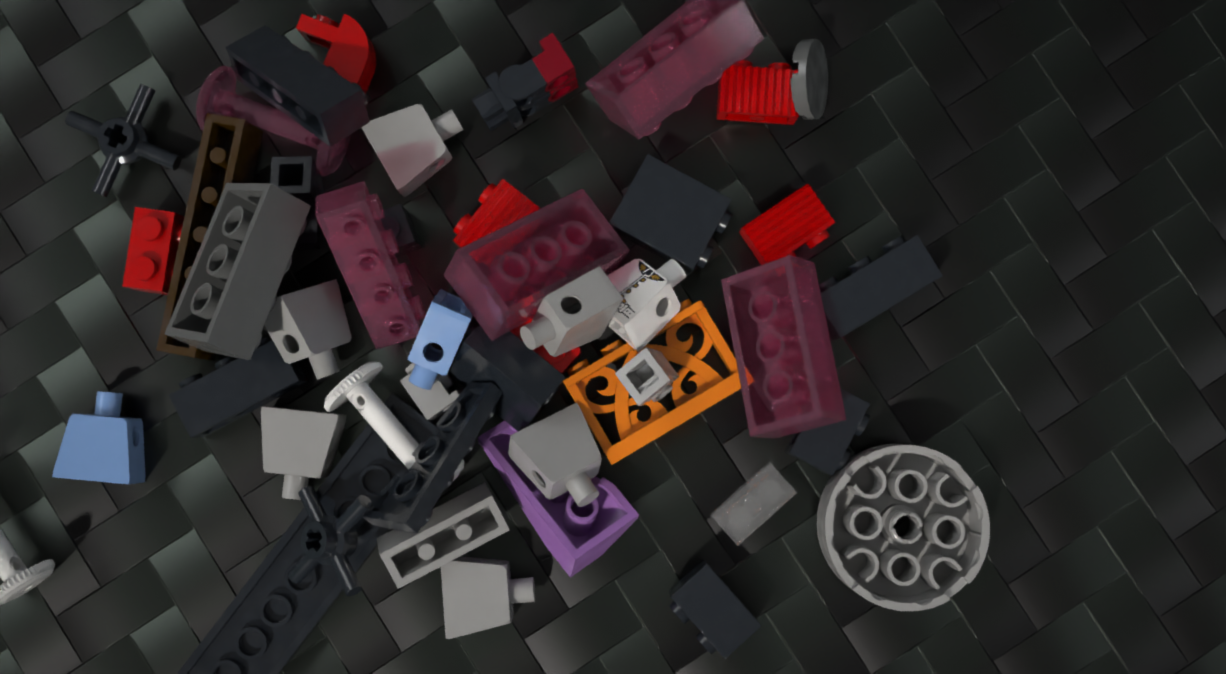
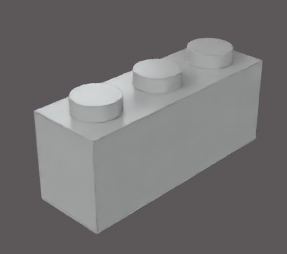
M484 482L434 508L430 520L420 528L418 533L394 529L376 539L379 555L399 589L509 531V528L489 488Z

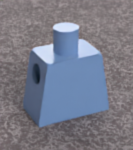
M442 289L439 290L431 302L408 356V360L415 364L409 377V381L422 389L431 390L438 374L447 375L475 312L476 304ZM431 343L439 344L443 350L435 349Z
M97 391L94 414H71L52 477L119 484L145 482L143 422L140 418L120 417L123 393Z

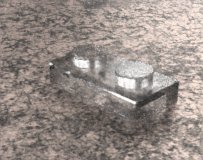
M768 462L710 515L738 546L797 492L775 467Z

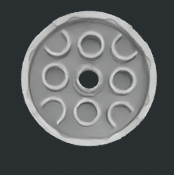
M885 444L868 448L849 458L844 468L839 471L836 470L822 492L817 511V535L822 553L834 574L845 585L878 606L897 611H921L948 602L949 598L960 591L967 583L970 584L985 560L990 539V520L982 492L961 468L960 464L936 450L906 444ZM907 515L910 521L909 529L905 535L899 537L894 524H896L900 517Z

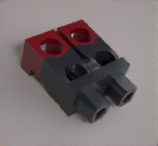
M554 33L539 41L542 53L523 65L507 67L502 71L500 77L494 72L485 78L490 88L472 98V101L490 131H493L507 121H510L515 129L524 123L522 117H528L537 113L579 87L575 67Z

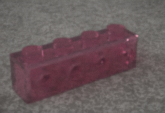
M365 181L316 196V218L376 350L416 338L421 328V319H424L426 316L420 296L413 297L409 287L413 286L407 264L398 263L395 254L399 253V247L392 229L385 230L380 220L385 218V214L378 195H370Z

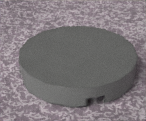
M802 39L796 45L792 58L793 63H799L798 73H792L791 78L792 100L796 112L804 120L820 119L824 113L828 95L826 54L820 40Z

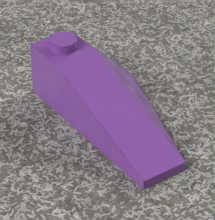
M504 420L480 435L478 442L545 546L571 578L603 555L638 519L639 514L618 488L604 477L599 479L595 476L590 479L598 490L599 495L595 500L583 507H578L569 491L554 499L546 498L508 455L510 435L518 431Z

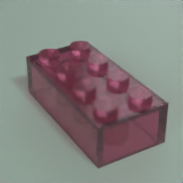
M688 0L586 82L585 85L610 121L637 139H641L643 136L654 133L661 126V122L674 111L685 108L691 102L692 97L705 86L716 83L722 77L723 72L733 63L747 58L764 37L743 0Z
M582 188L456 250L444 276L492 341L534 318L542 299L553 291L599 266L607 276L613 273L630 250Z
M789 255L722 279L721 282L750 437L779 438L846 420L814 262Z

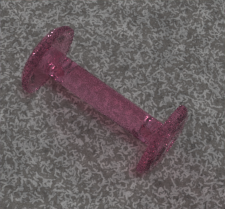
M221 66L208 75L201 87L196 104V119L202 131L207 113L245 119L258 128L317 149V161L315 164L319 175H330L340 166L347 152L352 134L330 147L282 111L237 95L235 92L237 80L235 71L231 67Z

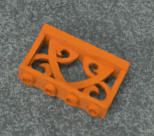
M690 299L681 302L680 311L652 338L654 339L666 332L665 340L667 346L647 344L644 347L661 351L669 362L683 366L677 373L680 377L672 383L673 389L671 393L676 408L668 412L658 401L653 402L650 400L643 404L651 409V417L647 421L642 422L638 420L637 412L639 410L632 411L629 414L628 407L637 405L633 398H629V392L615 375L616 372L606 366L627 355L624 366L643 349L637 352L628 343L624 345L621 339L603 348L601 353L604 357L591 365L585 359L566 370L569 378L565 379L563 383L575 403L579 405L587 424L611 465L751 383L701 300L694 304L691 303ZM687 323L699 326L704 334L703 345L695 356L686 353L693 343L692 334L686 342L679 341L676 337L677 330ZM712 344L730 373V376L725 379L701 360L709 352ZM691 370L696 375H693L688 381H694L697 384V390L693 394H686L681 390L680 386L685 375ZM604 376L608 381V387L605 390L597 391L604 396L615 394V403L602 406L589 401L586 396V385L594 377ZM615 411L620 441L613 445L611 444L594 413L602 414Z

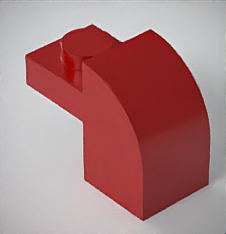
M301 14L296 26L298 32L306 41L329 50L323 64L334 68L340 76L349 82L358 84L366 95L376 69V53L372 42L361 25L346 14H344L340 25L323 15L317 14L314 19Z

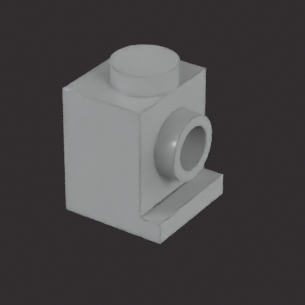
M647 347L615 373L638 406H642L647 401L652 400L656 402L665 397L673 389L671 383L680 377L661 351Z
M412 363L405 369L408 375L402 378L400 382L427 420H434L448 410L461 391L455 390L452 393L449 389L454 383L448 373L446 376L438 374L431 390L415 386L409 381L415 366Z

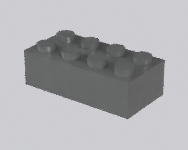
M226 183L165 335L206 352L251 360L253 352L260 345L261 332L267 316L276 304V293L282 278L291 266V255L298 237L306 228V217L311 205L271 183Z

